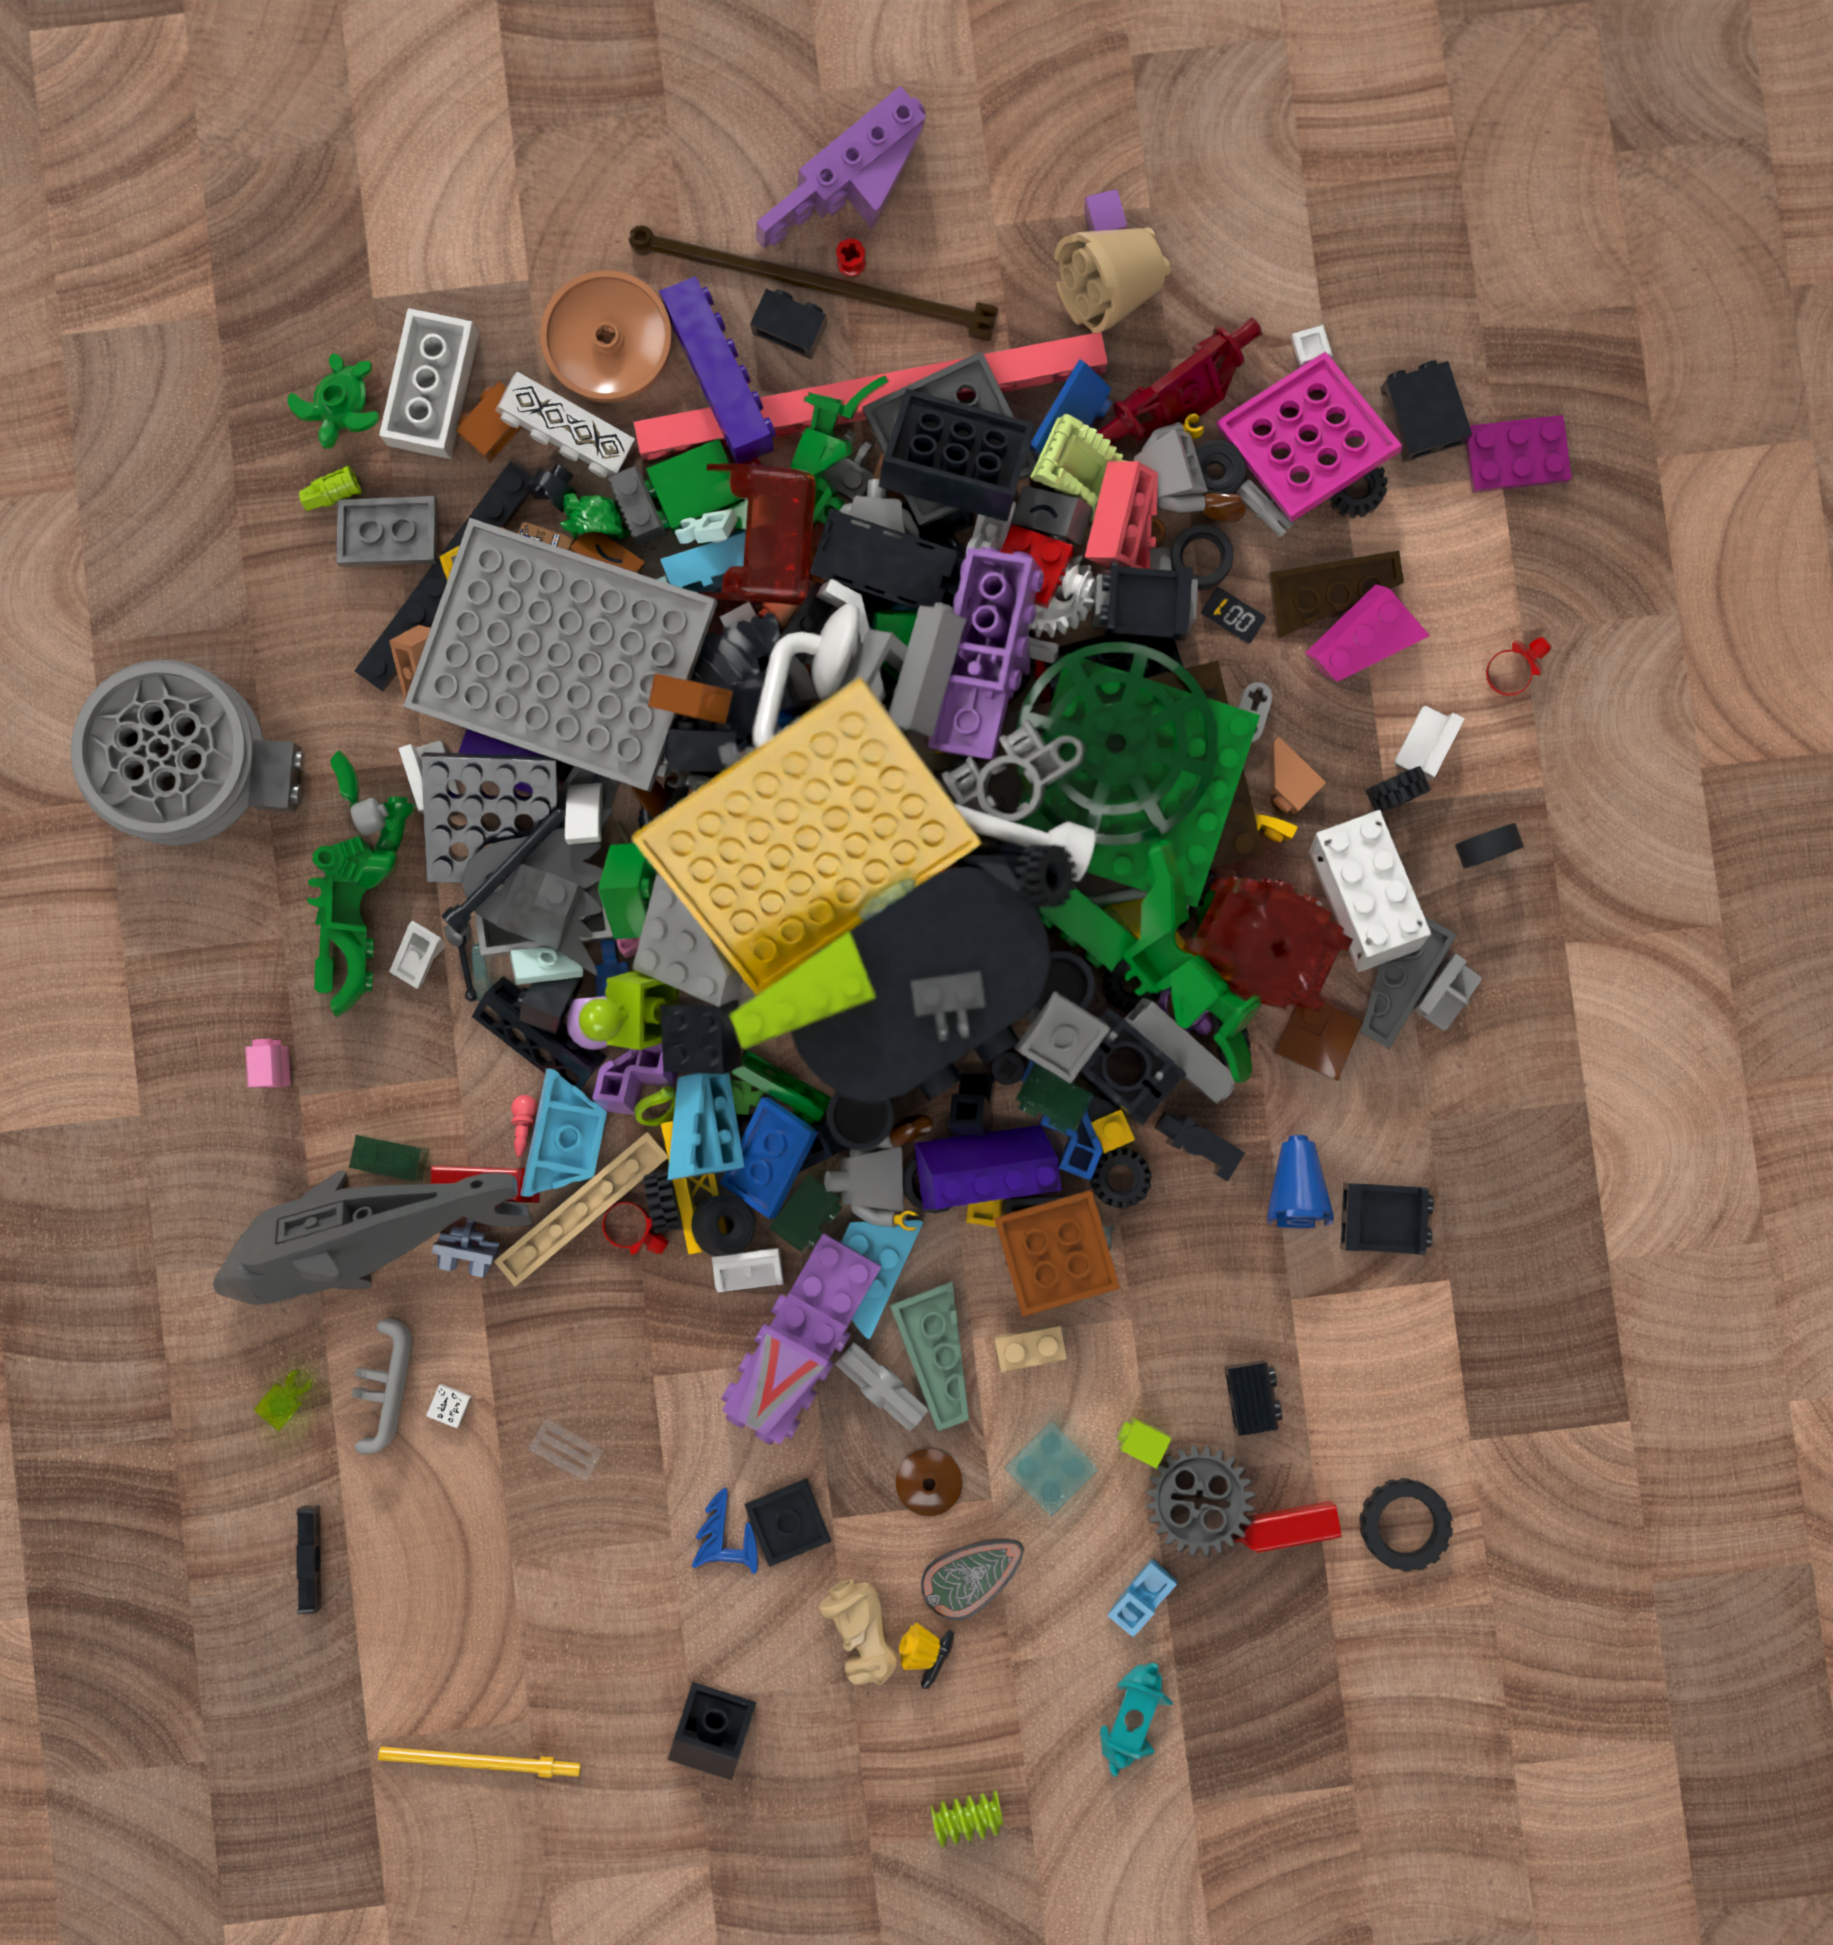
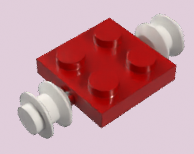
M1012 524L1001 549L996 537L987 542L985 541L984 533H979L977 537H972L968 543L967 550L968 548L981 550V547H990L1000 550L1001 553L1013 555V552H1022L1032 555L1044 573L1042 588L1039 592L1036 591L1034 604L1048 609L1059 585L1062 586L1064 598H1068L1071 593L1076 594L1078 603H1081L1084 598L1089 599L1093 593L1096 581L1092 579L1091 571H1088L1083 576L1079 574L1078 567L1074 566L1067 573L1065 572L1074 553L1073 545Z

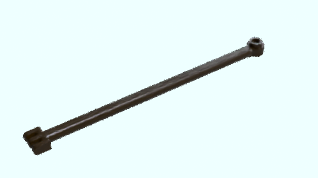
M643 225L636 226L629 232L631 238L628 237L630 247L633 252L639 255H647L653 251L970 327L969 337L984 341H991L992 338L990 331L980 329L981 327L994 328L996 321L983 317L984 314L997 316L998 308L992 305L976 302L975 310L972 311L654 235L650 228ZM643 233L647 236L643 242L635 240L638 234Z

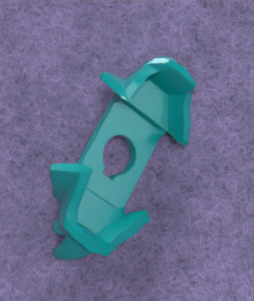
M1156 1663L1138 1664L1117 1683V1688L1120 1690L1126 1689L1114 1725L1110 1734L1108 1733L1107 1726L1103 1725L1100 1728L1102 1755L1108 1760L1109 1770L1113 1777H1117L1121 1769H1124L1125 1766H1130L1135 1759L1153 1755L1155 1752L1151 1744L1145 1739L1157 1704L1172 1706L1173 1704L1172 1700L1163 1693V1677L1158 1671L1159 1666ZM1130 1710H1139L1144 1717L1143 1723L1138 1728H1134L1133 1732L1127 1730L1125 1724L1126 1714Z

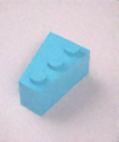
M741 529L732 533L728 539L722 542H709L700 547L660 559L671 585L707 597H713L771 573L770 564L755 529L750 531Z
M729 1072L725 1074L693 1073L678 1077L668 1180L744 1168Z

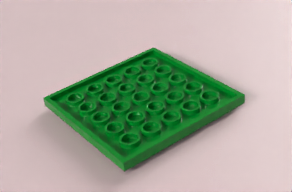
M1086 659L1078 661L1087 678L1108 672H1124ZM1067 668L1061 672L1047 717L1051 716L1059 700L1069 689L1076 685ZM1152 681L1160 686L1175 703L1193 694ZM1105 683L1093 688L1102 704L1121 703L1126 683ZM1139 687L1134 707L1141 710L1148 718L1166 708L1156 696ZM1081 694L1067 706L1060 718L1061 721L1080 725L1084 717L1091 712ZM1207 698L1213 711L1217 729V757L1207 790L1196 807L1176 826L1147 841L1129 845H1102L1094 843L1092 856L1085 872L1149 892L1155 883L1149 859V849L1153 844L1161 840H1167L1171 845L1179 872L1182 874L1186 903L1197 908L1260 715ZM1200 706L1182 715L1187 732L1186 757L1206 762L1207 730L1204 715ZM1172 720L1155 729L1157 748L1176 753L1177 734ZM1043 730L1041 734V738L1044 741V743L1046 734L1045 730ZM1056 734L1055 740L1063 737V735ZM1112 734L1106 740V747L1111 753L1118 754L1125 749L1126 741L1122 735ZM1071 742L1065 743L1060 750L1061 758L1064 761L1069 762L1076 757L1075 745ZM1153 761L1147 771L1142 774L1151 793L1165 781L1172 769L1171 766ZM1084 769L1066 779L1076 791L1093 800L1098 780L1091 777ZM1182 770L1174 786L1162 799L1156 802L1165 820L1174 815L1188 801L1196 789L1201 775ZM1130 782L1119 785L1111 784L1106 804L1123 805L1136 802L1139 799ZM1057 784L1045 791L1043 800L1058 816L1067 822L1085 827L1089 809L1072 801ZM1025 788L1023 789L1018 807L1025 802L1028 805L1030 804L1031 799L1027 795ZM1144 809L1125 815L1102 814L1097 833L1104 835H1128L1152 828L1153 825ZM1039 810L1028 818L1013 821V823L1045 833L1056 828ZM1006 842L1005 845L1007 847L1022 852L1026 849L1025 847L1018 846L1009 842Z

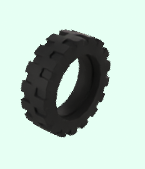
M1400 1478L1401 1480L1396 1481L1394 1479L1385 1482V1485L1377 1486L1372 1491L1373 1494L1370 1498L1367 1497L1363 1503L1364 1509L1363 1512H1360L1359 1518L1361 1522V1536L1368 1550L1386 1566L1392 1569H1400L1403 1572H1411L1414 1569L1418 1571L1426 1569V1565H1429L1431 1562L1435 1564L1440 1559L1439 1555L1443 1551L1446 1552L1450 1545L1448 1540L1453 1534L1451 1512L1448 1511L1444 1499L1426 1484L1409 1478ZM1400 1497H1412L1422 1501L1429 1508L1433 1517V1529L1430 1538L1421 1548L1412 1552H1398L1389 1548L1383 1542L1379 1533V1519L1382 1511L1391 1501Z

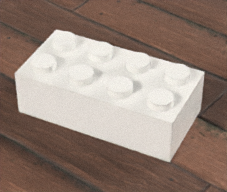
M408 308L379 436L387 446L451 459L457 435L455 429L458 427L457 423L461 417L479 333L472 321Z

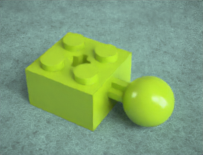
M635 970L607 978L605 991L607 999L596 998L590 1000L580 1010L578 1024L581 1032L588 1039L596 1042L606 1041L607 1045L642 1050L662 1043L660 1005L678 999L679 989Z

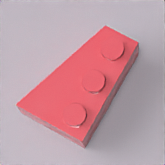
M1139 461L1107 462L1085 558L1108 570L1111 562L1118 563L1119 567L1155 569L1150 568L1151 547H1156V537H1151L1152 515H1157L1158 473Z

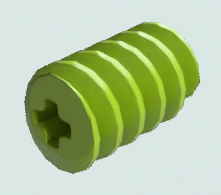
M997 1790L993 1791L991 1802L988 1801L984 1793H980L977 1805L971 1796H967L965 1807L961 1806L957 1798L954 1799L952 1810L948 1809L944 1801L940 1802L938 1813L935 1812L931 1805L935 1834L941 1847H946L948 1836L957 1845L960 1842L961 1833L964 1834L968 1842H971L974 1830L978 1832L981 1839H986L988 1827H990L994 1836H999L1000 1826H1004Z

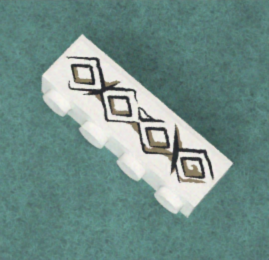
M516 372L512 377L495 410L501 414L500 420L514 428H518L519 425L531 431L529 436L544 445H547L548 442L560 448L559 453L575 462L579 458L589 464L588 469L603 478H606L607 475L612 476L618 473L635 440L633 437L519 372Z

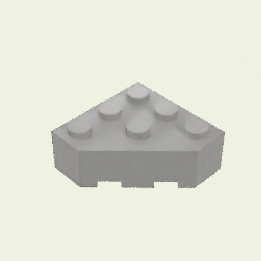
M657 875L633 969L718 1007L737 999L743 978L662 876Z

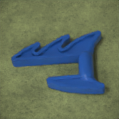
M724 1487L712 1498L705 1508L706 1513L717 1509V1512L700 1528L696 1539L700 1540L709 1533L713 1535L698 1550L692 1567L697 1568L706 1562L716 1561L742 1563L749 1567L754 1574L758 1568L756 1538L750 1522H747L745 1525L743 1550L723 1548L728 1489Z

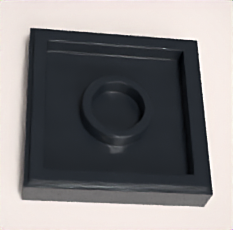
M807 1477L744 1504L769 1567L832 1541Z

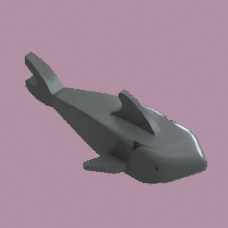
M341 1170L309 1190L301 1199L272 1207L260 1214L234 1245L215 1276L213 1287L216 1293L221 1296L253 1305L271 1304L295 1298L302 1294L309 1295L331 1288L367 1289L372 1285L370 1273L406 1254L462 1216L475 1222L492 1226L515 1227L532 1224V1214L528 1205L506 1201L517 1196V1181L512 1174L484 1173L449 1184L384 1185L342 1189L348 1175L345 1171Z

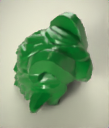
M574 493L564 495L563 508L567 521L560 522V526L569 532L574 540L577 539L578 533L581 536L585 532H601L613 541L615 538L622 539L629 536V530L622 527V520L619 515L621 511L618 503L613 499L602 497V495H588L578 500Z

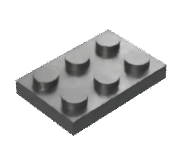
M435 496L338 500L336 563L340 567L437 564L438 500Z

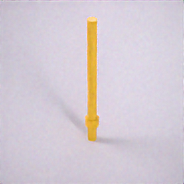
M380 1746L378 1760L538 1773V1777L553 1778V1775L580 1777L581 1763L555 1761V1757L541 1756L540 1759L382 1746Z

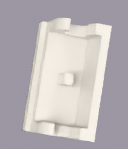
M780 1247L711 1257L715 1287L718 1292L784 1284Z

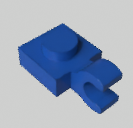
M615 940L601 941L604 964L594 965L598 974L597 976L595 975L597 997L606 996L607 978L629 972V962H618V948Z

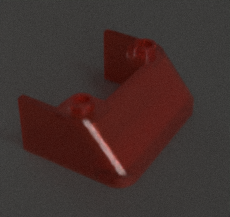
M707 464V471L729 474L732 493L738 498L748 499L743 566H732L726 571L722 582V592L698 591V594L718 601L735 603L801 604L807 596L816 488L813 475L808 471L751 464Z

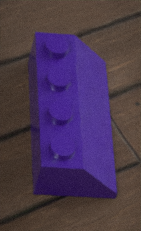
M1041 1125L989 1132L988 1136L966 1135L914 1143L923 1210L1062 1190L1058 1158Z

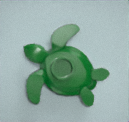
M333 353L329 357V364L333 372L327 375L317 386L314 392L313 403L304 401L295 393L289 394L287 398L288 406L298 419L305 422H322V426L318 429V440L324 449H331L336 445L341 430L347 429L355 433L363 432L375 426L379 421L380 416L377 412L362 413L366 402V387L363 378L372 371L373 366L370 361L358 362L354 367L345 366V361L339 355Z

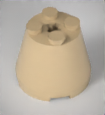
M1150 227L1144 229L1132 228L1077 232L1062 238L1057 244L1054 259L1059 262L1061 280L1057 281L1056 284L1067 312L1077 325L1083 323L1091 329V333L1095 334L1110 329L1159 292L1164 285L1165 276L1170 275L1171 272L1170 263L1165 256H1162L1156 242L1155 233Z

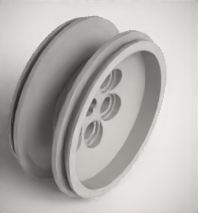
M151 660L131 665L116 672L103 681L89 696L74 726L71 741V761L75 780L83 797L90 807L107 823L120 831L153 843L186 845L207 840L225 831L249 808L248 798L253 761L254 739L264 740L252 708L230 685L193 664L175 660ZM163 710V721L159 725L154 726L152 723L154 714ZM194 721L196 724L195 732L185 737V725ZM137 732L138 742L129 748L127 746V738L130 734ZM165 744L169 746V751L163 757L159 755V750ZM195 754H200L202 758L200 766L196 769H191L189 765L191 757ZM138 765H143V776L138 780H134L133 770ZM174 775L176 779L174 788L170 791H165V780L169 776Z

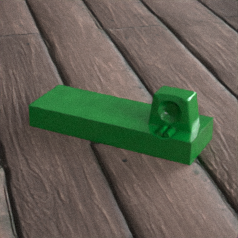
M746 1050L741 1056L742 1067L733 1070L732 1074L793 1107V1115L809 1126L814 1120L820 1121L832 1097Z

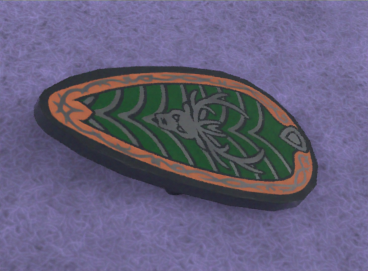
M1005 1538L987 1539L951 1550L935 1558L925 1568L921 1579L922 1594L927 1605L936 1614L946 1619L963 1620L973 1616L987 1606L1013 1578L1024 1554L1022 1543Z

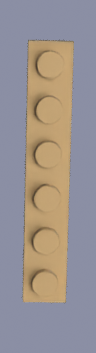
M646 1132L499 1256L494 1263L514 1287L518 1286L644 1179V1175L652 1173L668 1159L667 1153L649 1132Z

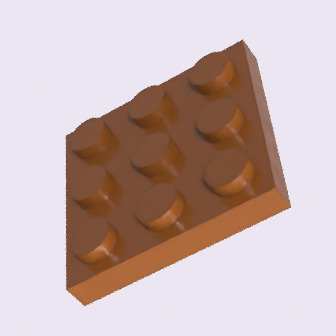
M1092 1190L994 1218L1022 1317L1120 1289Z

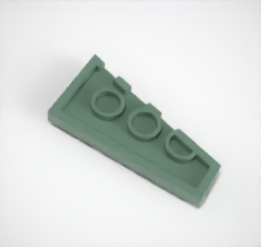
M953 1281L890 1305L937 1431L969 1420Z

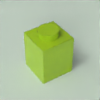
M1132 1417L1130 1423L1124 1421L1116 1437L1120 1441L1118 1447L1121 1451L1156 1469L1172 1439L1169 1434L1135 1417Z

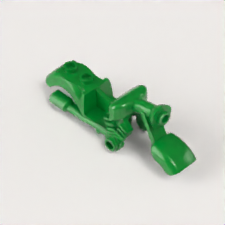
M338 750L330 759V765L338 780L339 793L345 800L350 802L349 807L351 808L360 801L359 780L350 760L341 750ZM390 796L388 797V802L379 803L385 805L388 816L385 817L386 826L381 830L373 851L360 836H356L332 846H319L312 853V862L318 869L326 873V877L310 878L308 880V885L320 887L321 895L318 898H307V902L310 905L319 907L315 925H321L319 957L315 959L314 989L318 993H330L333 990L334 960L330 957V939L343 951L348 964L346 982L330 1003L331 1010L336 1018L354 1007L363 994L373 991V972H367V958L373 959L374 939L368 938L369 928L365 926L362 920L360 902L367 889L375 888L386 881L397 868V852L403 838L406 820L417 806L416 804L408 803V797Z

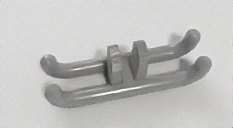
M386 1318L377 1323V1330L380 1333L389 1335L393 1340L389 1372L361 1367L356 1368L355 1376L361 1379H372L387 1383L385 1391L368 1390L361 1387L352 1388L351 1397L383 1403L377 1436L375 1438L365 1437L355 1444V1450L359 1454H374L381 1451L393 1441L397 1432L412 1348V1336L404 1323L393 1318Z

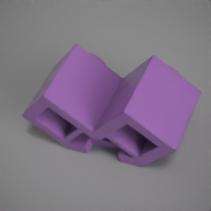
M662 1043L642 1050L629 1049V1051L615 1061L609 1060L600 1067L592 1099L607 1112L635 1115L634 1109L640 1101L643 1084L664 1087L672 1086L674 1088L678 1072L663 1071Z

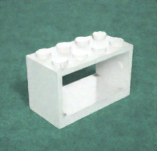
M1380 810L1316 833L1309 850V855L1357 972L1420 950L1431 935V932ZM1319 857H1322L1324 861L1319 862ZM1417 922H1421V923H1422V926L1419 927V925L1417 924ZM1358 954H1362L1360 959L1357 957Z

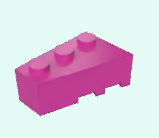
M1376 584L1304 654L1325 677L1338 682L1430 635L1389 588Z

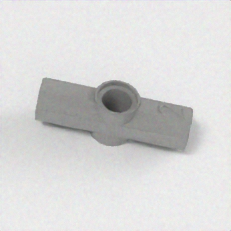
M855 1342L835 1363L838 1368L861 1387L860 1391L880 1409L884 1408L907 1430L911 1431L929 1411L922 1402L903 1386L904 1383L883 1364L879 1365Z

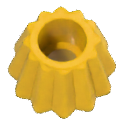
M918 1623L911 1625L909 1631L905 1633L900 1641V1666H903L904 1670L932 1668L939 1655L940 1640L938 1637Z

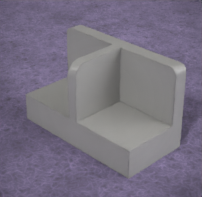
M1457 953L1449 955L1413 1009L1442 1031L1447 1030L1462 1007L1468 1006L1470 1003L1469 997L1482 980L1481 976L1465 966L1467 961Z

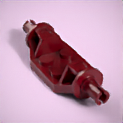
M1252 317L1230 334L1221 326H1217L1213 330V335L1192 347L1194 351L1192 356L1188 357L1147 389L1139 386L1122 402H1114L1113 410L1116 418L1096 433L1103 434V439H1109V446H1112L1127 434L1136 441H1141L1144 437H1150L1156 429L1177 422L1185 424V419L1190 414H1197L1200 417L1226 397L1236 367H1241L1245 362L1241 350L1263 335L1261 326ZM1224 354L1226 358L1217 372L1215 364ZM1147 411L1153 419L1152 421L1139 423L1135 416Z

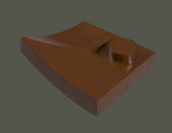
M1301 993L1274 1053L1338 1081L1363 1021L1305 993Z

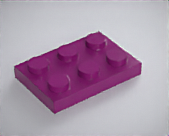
M1563 415L1469 425L1472 436L1465 444L1472 493L1564 483L1572 479Z

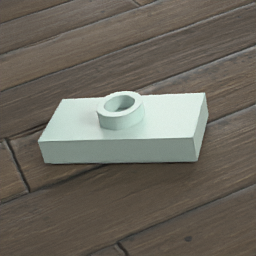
M544 946L510 951V960L516 985L583 976V967L551 947Z

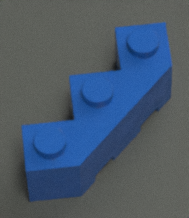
M1029 1058L1020 1081L1051 1093L1039 1125L1069 1136L1058 1163L1059 1169L1091 1181L1103 1148L1074 1082L1072 1081L1070 1084Z

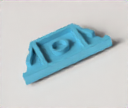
M546 1069L520 1193V1195L526 1197L548 1189L563 1187L575 1181L580 1182L590 1179L595 1174L607 1111L591 1101L582 1091L571 1085L553 1069Z
M905 1220L907 1227L917 1228L915 1231L904 1230L900 1225L894 1228L871 1225L866 1221L850 1222L841 1243L881 1265L878 1274L851 1319L868 1339L871 1338L921 1229L923 1224L921 1220Z

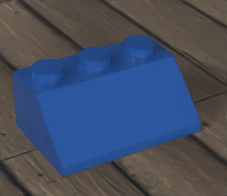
M1080 359L1029 445L1036 463L1057 418L1068 414L1083 422V425L1093 428L1092 426L1097 417L1103 419L1112 405L1113 401L1108 399L1111 387Z

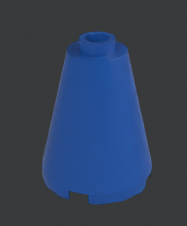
M1292 1135L1288 1137V1141L1281 1144L1266 1215L1268 1225L1277 1220V1227L1296 1229L1315 1228V1221L1324 1220V1226L1334 1223V1213L1315 1142L1308 1141V1136Z

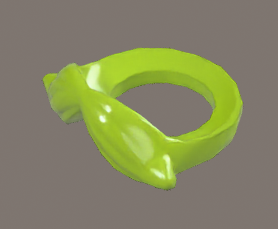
M665 1086L660 1091L640 1100L634 1109L636 1120L640 1124L647 1126H657L673 1120L676 1099L675 1089L672 1086ZM671 1100L670 1109L661 1117L647 1119L641 1116L643 1111L650 1106Z

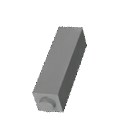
M935 603L934 608L919 607L889 716L899 729L908 733L928 737L933 736L966 619L953 614L955 608L945 604Z
M1142 998L1125 1018L1128 1023L1187 1073L1184 1079L1205 1098L1217 1104L1232 1093L1235 1082L1231 1076V1071L1182 1027H1179L1153 1001Z

